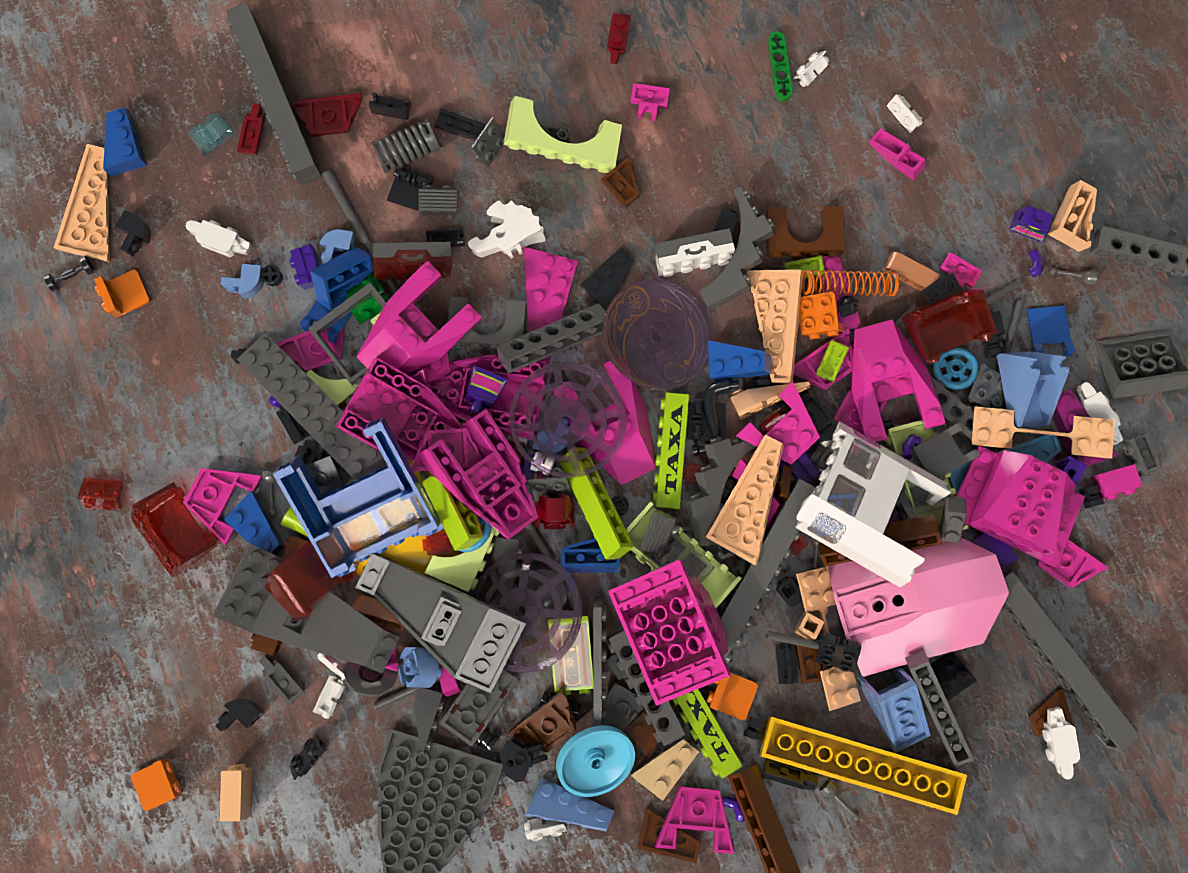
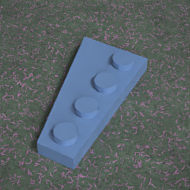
M541 778L525 816H535L544 820H556L564 824L571 823L585 828L606 831L614 811L585 797L574 795L565 788Z

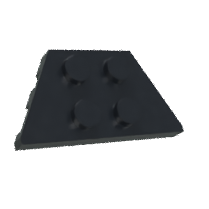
M810 388L800 392L799 395L820 436L815 443L832 440L838 424ZM786 405L781 415H786L792 410V408L789 405Z

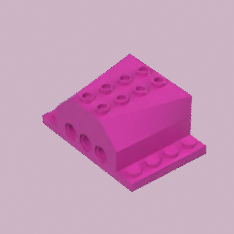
M979 445L976 448L979 457L970 462L956 497L966 499L967 515L965 524L1050 566L1057 567L1085 496L1074 492L1076 484L1066 472L1031 455L1004 450L996 454Z
M682 559L608 591L656 706L731 675L723 657L724 654L728 653L724 626L709 592L696 576L689 578Z

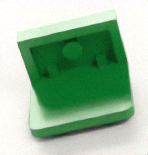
M373 271L360 284L354 285L345 297V300H347L371 283L386 303L389 301ZM371 296L352 310V313L360 325L378 315L382 311V307Z

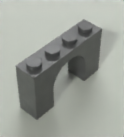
M450 296L448 322L468 303L471 306L469 298ZM507 300L505 322L497 333L483 336L471 330L453 348L459 349L462 346H470V349L480 350L481 347H487L489 350L497 351L498 345L524 335L526 301Z

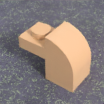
M804 611L797 622L794 632L806 639L815 640L824 624V621L820 618L819 611Z

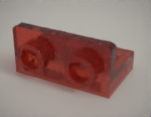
M84 478L77 498L82 507L86 509L120 510L119 498L124 484L120 480Z

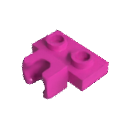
M633 83L631 104L639 105L638 119H642L645 112H650L652 115L651 120L655 121L658 107L667 108L670 88Z
M951 252L947 254L939 268L940 271L947 275L953 272L961 287L965 284L972 288L982 273V270Z

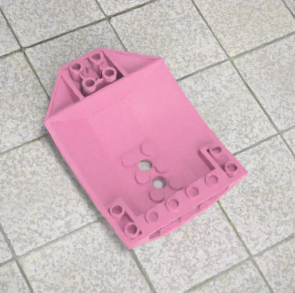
M963 538L960 539L959 543L942 541V545L911 550L925 558L921 565L914 568L915 572L912 579L902 587H898L855 561L828 566L834 600L847 641H855L862 645L857 662L862 676L865 677L906 665L905 657L922 650L925 651L927 658L984 644L1010 594L997 555ZM896 595H901L904 598V603L900 607L893 604V598ZM877 601H882L884 604V609L881 612L874 610V604Z

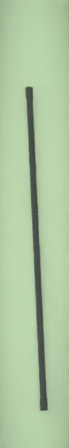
M325 171L322 174L330 190H332L374 263L371 239L342 191L333 171ZM378 271L393 296L399 288L390 272ZM531 522L525 529L548 569L558 574L564 581L567 589V604L572 611L579 607L581 603L567 583L534 523Z

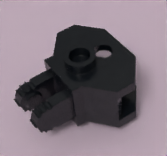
M515 739L506 741L500 754L505 775L516 783L524 781L529 768L548 759L547 755H540L536 758H532L531 755L532 751L542 749L544 747L543 743L524 746ZM509 760H513L514 764H510Z

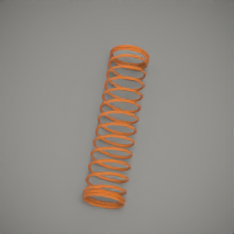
M805 270L802 279V292L805 295L809 293L812 295L814 289L817 294H820L821 290L825 293V277H827L826 293L828 290L831 292V281L834 277L833 292L837 291L838 295L844 291L845 295L851 292L853 296L856 292L860 296L863 292L867 296L870 292L873 296L877 292L880 296L884 292L887 296H895L899 288V278L896 272L881 273L878 271L874 273L871 271L868 273L864 271L861 273L856 271L854 273L849 271L847 273L842 271L840 273L837 270L834 272L831 270L827 272L824 270L820 272L817 270L813 272ZM814 272L818 273L816 282L813 275ZM821 272L825 273L823 282L820 275ZM829 272L832 273L831 278H830V283H829V278H828V275H827V273H829ZM836 272L839 273V276H838V278H837V283H836V278H835V275H834ZM843 272L846 273V276H845V278H844V283H843V277H842V275H841ZM806 273H808L809 276L807 292L805 291L804 286ZM849 273H853V276H852V278H851V283H850V277H849V275H848ZM856 273H860V276H859V278H858V282H857V277H856V275H855ZM863 273H867V276H866V278H865V282H864V277H863V275H862ZM871 273L874 274V276H873V278H872V282H871V278H870V275H869V274H871ZM878 273L881 274V276H880V278H879V282H878V278H877V275H876V274H878ZM885 273L888 274L886 281L883 275ZM892 274H894L896 283L893 294H891L893 288L891 278ZM818 277L820 278V290H819V293L817 292V281H818ZM841 277L842 287L841 292L839 293L838 282L839 278ZM848 277L849 287L848 292L846 293L845 282L846 278ZM855 277L856 288H855V292H854V294H853V292H852V281H853V278ZM862 277L863 288H862V292H861V294H860V293H859V281H860V278ZM869 277L870 289H869V293L867 294V293H866V281H867V278ZM876 277L877 289H876V293L874 294V293H873V281H874V278ZM883 277L884 289L883 293L881 294L880 280Z

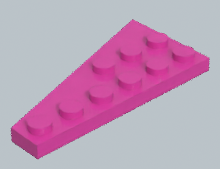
M524 247L528 333L563 318L578 265L577 260ZM549 356L540 361H546L549 367L552 356Z

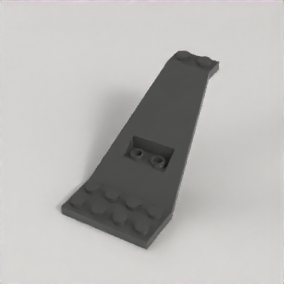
M250 543L213 613L214 617L251 633L356 663L379 673H383L400 638L377 626L287 560ZM305 598V603L301 605L300 600ZM296 616V621L292 623L291 618Z
M376 552L370 555L355 587L374 595L454 678L489 693L492 692L526 625V621L490 606ZM446 611H450L452 614L450 616H446L444 613ZM440 628L443 632L437 633L436 630Z

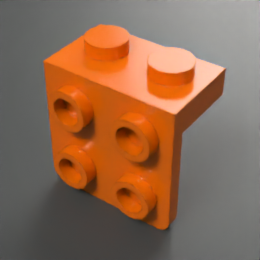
M131 270L109 281L102 276L94 279L96 282L95 290L99 296H102L104 301L102 306L105 312L110 313L116 318L150 302L140 275L136 270Z
M834 292L801 297L799 318L802 336L809 337V340L820 339V335L827 334L828 337L839 336V332L845 331L844 324L838 320L837 302Z
M731 673L730 676L714 682L716 684L715 689L710 691L706 702H709L708 707L740 720H745L758 685L753 681Z
M168 758L154 762L153 765L131 775L140 803L145 811L182 795L180 783L176 780L173 765Z

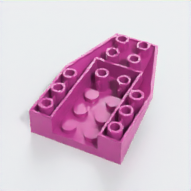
M486 355L450 362L451 371L431 385L432 392L453 416L467 422L476 416L469 411L472 403L465 400L473 366H478L508 379L491 409L486 410L502 433L535 441L549 368L546 361H538L509 374L499 361L498 355Z
M377 357L371 362L335 425V428L379 450L372 435L366 437L363 429L370 420H380L381 417H384L406 459L413 461L426 431L464 428L429 387Z

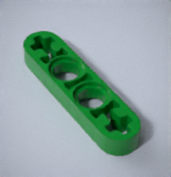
M775 31L768 38L774 91L779 101L786 102L791 98L793 92L786 41L783 33ZM774 38H777L779 41L778 49H776V42L773 41ZM776 54H781L784 57V60L781 62H777L774 59V56ZM783 71L786 73V78L779 79L776 73ZM783 84H785L784 90L785 92H787L786 96H783V93H780Z

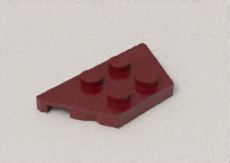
M361 93L291 101V105L311 136L315 137L349 133L363 97Z

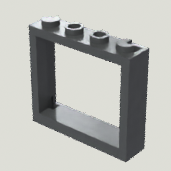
M371 283L367 284L308 328L352 386L355 384L359 385L367 368L365 367L352 376L320 334L371 296L375 298L383 309L386 302Z

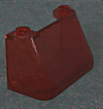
M968 289L901 317L903 325L922 360L928 362V364L938 362L942 353L972 340L988 341L992 339V335L998 333L983 289Z
M174 482L133 504L131 510V519L135 527L173 578L215 549L218 544L215 534L208 531L204 532L183 503L184 491L180 486L177 487Z
M332 532L329 536L316 541L329 566L343 556V551ZM309 541L269 574L265 588L298 621L302 617L304 619L313 612L311 608L314 603L340 582L350 583L357 576L355 574L357 569L342 577L336 575L331 578L313 544Z

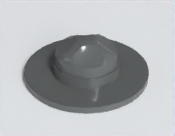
M532 570L525 574L518 583L517 605L521 612L531 620L544 622L548 621V619H554L563 611L567 602L565 583L558 574L551 570Z
M349 661L346 662L344 668V677L348 686L356 693L364 696H378L386 693L394 686L398 676V671L385 668L383 673H379Z

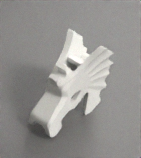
M497 201L489 207L487 215L493 216L491 218L492 223L501 225L493 228L490 235L483 240H479L478 237L471 239L468 242V246L472 249L473 254L478 257H485L502 251L512 259L514 258L513 252L518 251L521 255L523 254L522 248L531 244L545 242L546 237L544 236V228L539 225V217L532 214L531 208L524 207L523 205L517 206L513 201L506 205L502 204L501 201Z

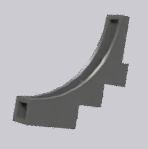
M740 186L733 189L741 214V232L737 248L723 272L712 283L699 290L710 311L751 290L748 285L751 281L747 273L744 272L763 263L760 258L763 254L759 246L756 245L775 236L772 231L775 227L771 219L766 220L764 215H759L755 206H750L748 201L752 199L747 190L743 191Z
M717 437L711 439L710 444L704 445L710 465L700 468L701 471L694 473L700 493L691 495L690 500L684 501L694 536L699 546H708L715 543L706 538L720 513V502L725 483L740 459L756 447L745 440L741 441L739 438L730 441V439Z

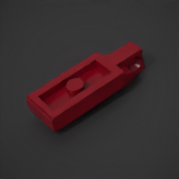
M617 13L612 15L607 43V53H611V64H617L619 54L623 55L625 53L631 20L630 15Z
M253 103L251 113H247L244 116L237 147L239 153L257 156L264 125L263 108L260 104Z

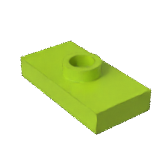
M822 255L784 263L785 270H802L803 272L805 270H811V272L814 270L818 272L824 270ZM817 272L813 273L814 277H817ZM806 273L805 279H808L809 276L808 273Z
M831 340L815 375L833 383L849 347Z

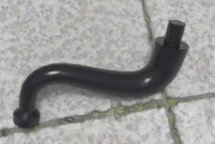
M729 378L717 380L711 383L704 391L703 408L712 439L721 437V429L716 411V398L718 395L731 393L730 389H739V381L730 382ZM693 445L694 456L706 453L705 446Z

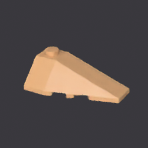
M809 382L794 383L798 393L810 388ZM789 384L747 389L745 391L740 389L732 393L733 396L730 399L740 420L783 401L779 394Z

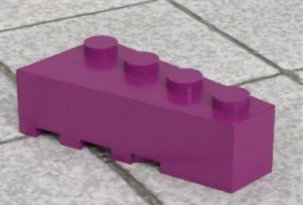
M1071 389L1061 392L1052 417L1057 431L1061 433L1072 432L1074 416L1090 417ZM1060 436L1067 456L1075 458L1086 466L1110 459L1071 455L1072 440L1069 437ZM1114 450L1112 452V458L1118 456Z

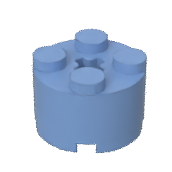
M406 647L402 651L400 659H403V662L398 667L399 679L402 685L413 688H430L433 686L437 677H440L442 673L438 661L425 647Z

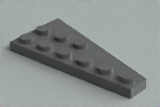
M596 597L593 607L594 726H602V721H606V709H602L603 701H606V689H603V681H606V669H603V661H606L607 645H603V642H606L607 625H603V622H606L607 606H603V597Z

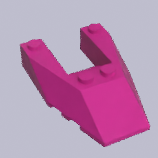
M427 261L385 304L357 358L368 369L373 359L377 357L407 375L435 361H439L482 321V317L468 303L438 330L414 304L442 279L441 274Z
M891 319L854 330L851 391L865 440L870 444L887 440L877 403L909 394H914L924 430L944 425V416L928 369L895 322Z
M620 355L625 370L622 369L614 358L613 360L628 377L633 379L622 356ZM610 360L604 363V370L620 399L619 402L587 416L570 381L552 390L579 445L586 448L588 453L622 486L656 469L645 404L634 381L627 378Z
M485 409L463 424V427L467 428L471 439L484 456V459L464 472L442 439L418 454L428 471L455 497L504 537L510 539L537 519L538 515L532 496L528 493L525 484L527 482L525 475H522L519 465L520 459Z

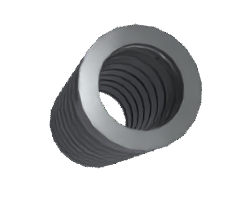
M425 119L423 124L418 122L417 128L415 125H411L410 130L404 128L403 132L401 130L397 131V136L395 133H392L390 138L385 136L384 142L381 138L377 142H371L384 173L390 172V169H397L398 165L400 167L404 166V162L409 164L411 160L416 161L417 156L423 158L424 154L428 156L430 152L436 153L440 151L428 119Z

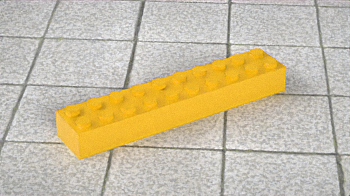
M768 716L767 726L758 754L768 759L958 815L967 778L966 774L771 716Z

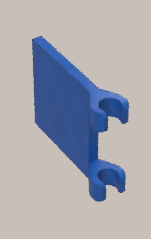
M341 297L334 304L335 307L332 310L346 301L345 298ZM317 300L307 316L301 320V329L309 331L308 328L312 326L313 321H319L332 310L327 309L318 303ZM352 311L330 327L332 329L327 333L329 342L336 343L341 330L351 317Z
M1065 306L1026 310L1033 352L1045 353L1042 345L1063 343L1064 356H1071L1075 352Z

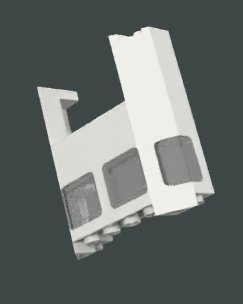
M839 421L832 436L834 442L831 448L835 451L826 461L828 467L819 477L820 485L803 501L796 519L798 523L796 528L898 587H902L912 579L915 572L914 568L921 565L925 558L883 535L905 479L929 492L926 503L931 506L949 495L951 491L946 488L948 486L946 482Z

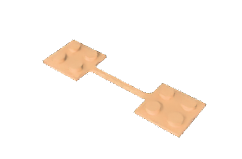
M974 407L971 445L1012 449V436L1015 432L1064 436L1072 440L1071 455L1112 459L1114 420L1074 416L1072 432H1050L1016 428L1013 423L1014 410Z
M828 566L796 574L805 612L818 610L821 620L824 621V634H830L825 617V609L836 605ZM834 666L820 671L829 711L861 701L853 672H845Z

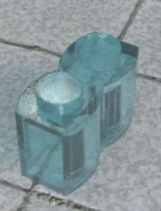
M216 113L207 116L203 124L193 126L187 135L205 156L229 140L234 134L221 116Z

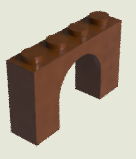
M824 206L821 212V237L810 243L799 242L790 235L787 228L786 207H767L765 213L766 220L770 218L775 227L772 230L775 236L766 240L767 256L779 259L783 256H791V258L809 256L811 258L820 255L839 257L843 254L845 250L843 206Z

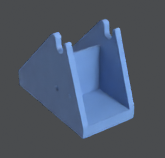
M1033 351L1001 353L997 355L1007 410H1014L1013 423L1016 428H1039L1050 425L1070 370L1068 366H1062V361L1066 359V356Z
M900 666L891 669L897 682L878 692L862 675L858 676L861 682L859 683L889 745L895 753L930 736L917 684Z

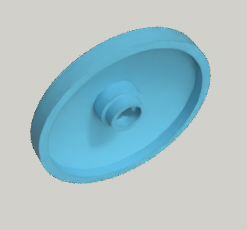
M612 726L590 727L575 734L565 743L557 757L556 772L561 784L570 793L582 797L602 795L616 788L627 778L634 765L635 750L629 737L622 730Z

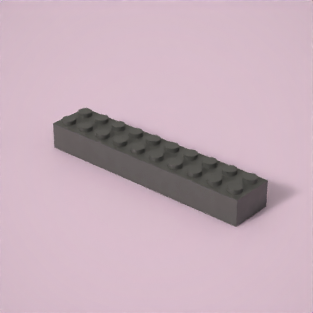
M247 2L226 10L229 17L226 18V22L233 32L232 36L240 49L239 53L246 63V70L253 80V87L260 97L259 101L262 108L265 109L266 118L274 130L272 131L273 135L280 145L279 149L287 162L286 166L290 175H292L294 181L298 180L301 186L322 178L264 37Z
M266 333L237 359L354 480L387 465L379 450L335 428L343 411Z
M801 479L795 481L788 498L782 504L763 539L758 566L749 563L741 577L742 579L720 615L726 632L728 653L723 655L726 663H729L733 655V646H738L743 638L742 630L744 627L748 628L753 620L752 612L754 610L758 611L763 602L761 596L764 592L766 594L769 592L773 584L770 580L773 575L777 576L782 568L780 563L783 557L788 558L792 550L790 547L792 541H797L802 531L796 528L798 523L796 519L803 501L813 493L815 487Z
M1014 572L1003 573L1010 594L1001 609L1002 613L1058 686L1064 690V694L1107 749L1121 752L1140 738L1136 725L1126 719L1124 710L1111 699V693L1099 684L1098 676L1086 667L1085 659L1081 655L1076 654L1071 641L1062 636L1060 627L1048 618L1047 610L1043 606L1038 605L1033 592L1029 589L1027 590L1022 584L1023 579L1017 573L1014 574Z

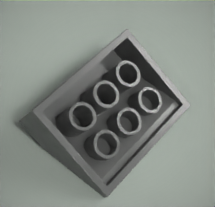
M1172 330L1097 341L1096 345L1105 384L1112 399L1188 388V360Z

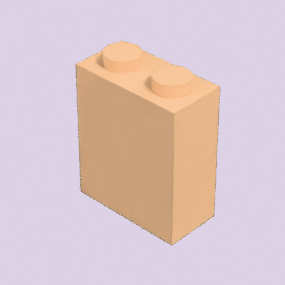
M233 764V766H228V769L221 771L220 821H241L251 816L252 767H246V764Z

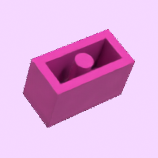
M1135 464L1091 477L1094 486L1099 485L1100 497H1106L1107 501L1118 498V493L1124 492L1125 495L1136 493V488L1142 487Z

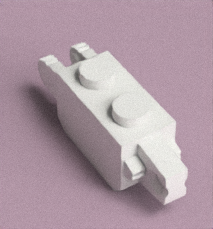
M191 220L185 225L187 230L195 235L197 242L202 247L227 257H232L235 253L248 255L252 245L238 235L237 230L231 227H227V229L220 227L221 224L210 220V222L203 220L202 223Z
M1085 382L1079 385L1076 389V394H1078L1081 400L1080 403L1091 418L1114 420L1113 445L1123 441L1118 428L1121 425L1119 416L1111 409L1108 398L1101 391L1096 393L1089 383Z
M1060 707L1047 709V722H1043L1045 730L1042 731L1048 747L1046 749V756L1049 761L1055 764L1057 772L1064 779H1070L1074 775L1073 764L1077 763L1080 759L1076 729L1065 720Z

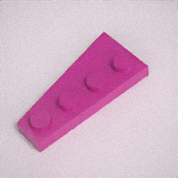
M822 256L825 272L837 270L841 273L844 271L840 257ZM831 272L827 273L828 278H829V283H830V278H831V275H832ZM836 272L834 275H835L836 283H837V278H838V276H839V273ZM843 272L841 275L844 283L845 273ZM825 277L824 281L825 293L827 291V277ZM834 277L831 281V292L834 291ZM841 277L839 278L838 282L839 293L841 292L842 287ZM846 279L845 292L847 293L849 285ZM835 291L836 301L840 300V298L843 296H852L851 292H849L848 295H845L844 291H842V293L838 295L837 291ZM857 311L855 314L843 318L841 313L838 312V320L844 324L845 330L848 328L850 331L862 328Z

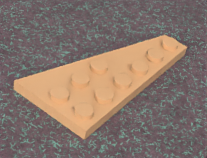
M87 144L54 248L59 251L110 263L108 173L103 169L104 148Z
M748 270L747 274L751 281L750 288L755 301L754 306L763 337V346L766 353L771 355V381L775 384H790L793 381L803 271Z
M767 435L762 439L706 536L709 540L755 566H758L784 447L781 442Z

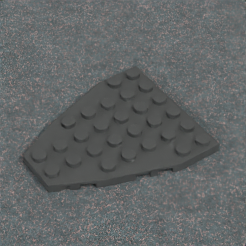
M391 728L378 765V839L380 840L383 873H439L453 859L492 804L503 769L502 763L437 742H432L430 750H426L425 755H422L418 736Z

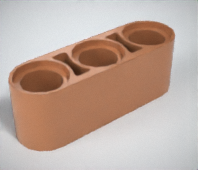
M892 252L883 268L888 273L896 272L900 281L919 291L934 284L941 278L935 271L899 252Z
M365 595L356 596L352 608L380 628L393 632H402L404 626L378 599Z

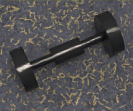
M86 256L80 258L81 267L77 269L72 268L62 273V276L56 279L49 273L44 276V281L54 293L59 290L57 282L63 279L66 281L76 276L77 272L83 269L88 275L95 273L92 263Z

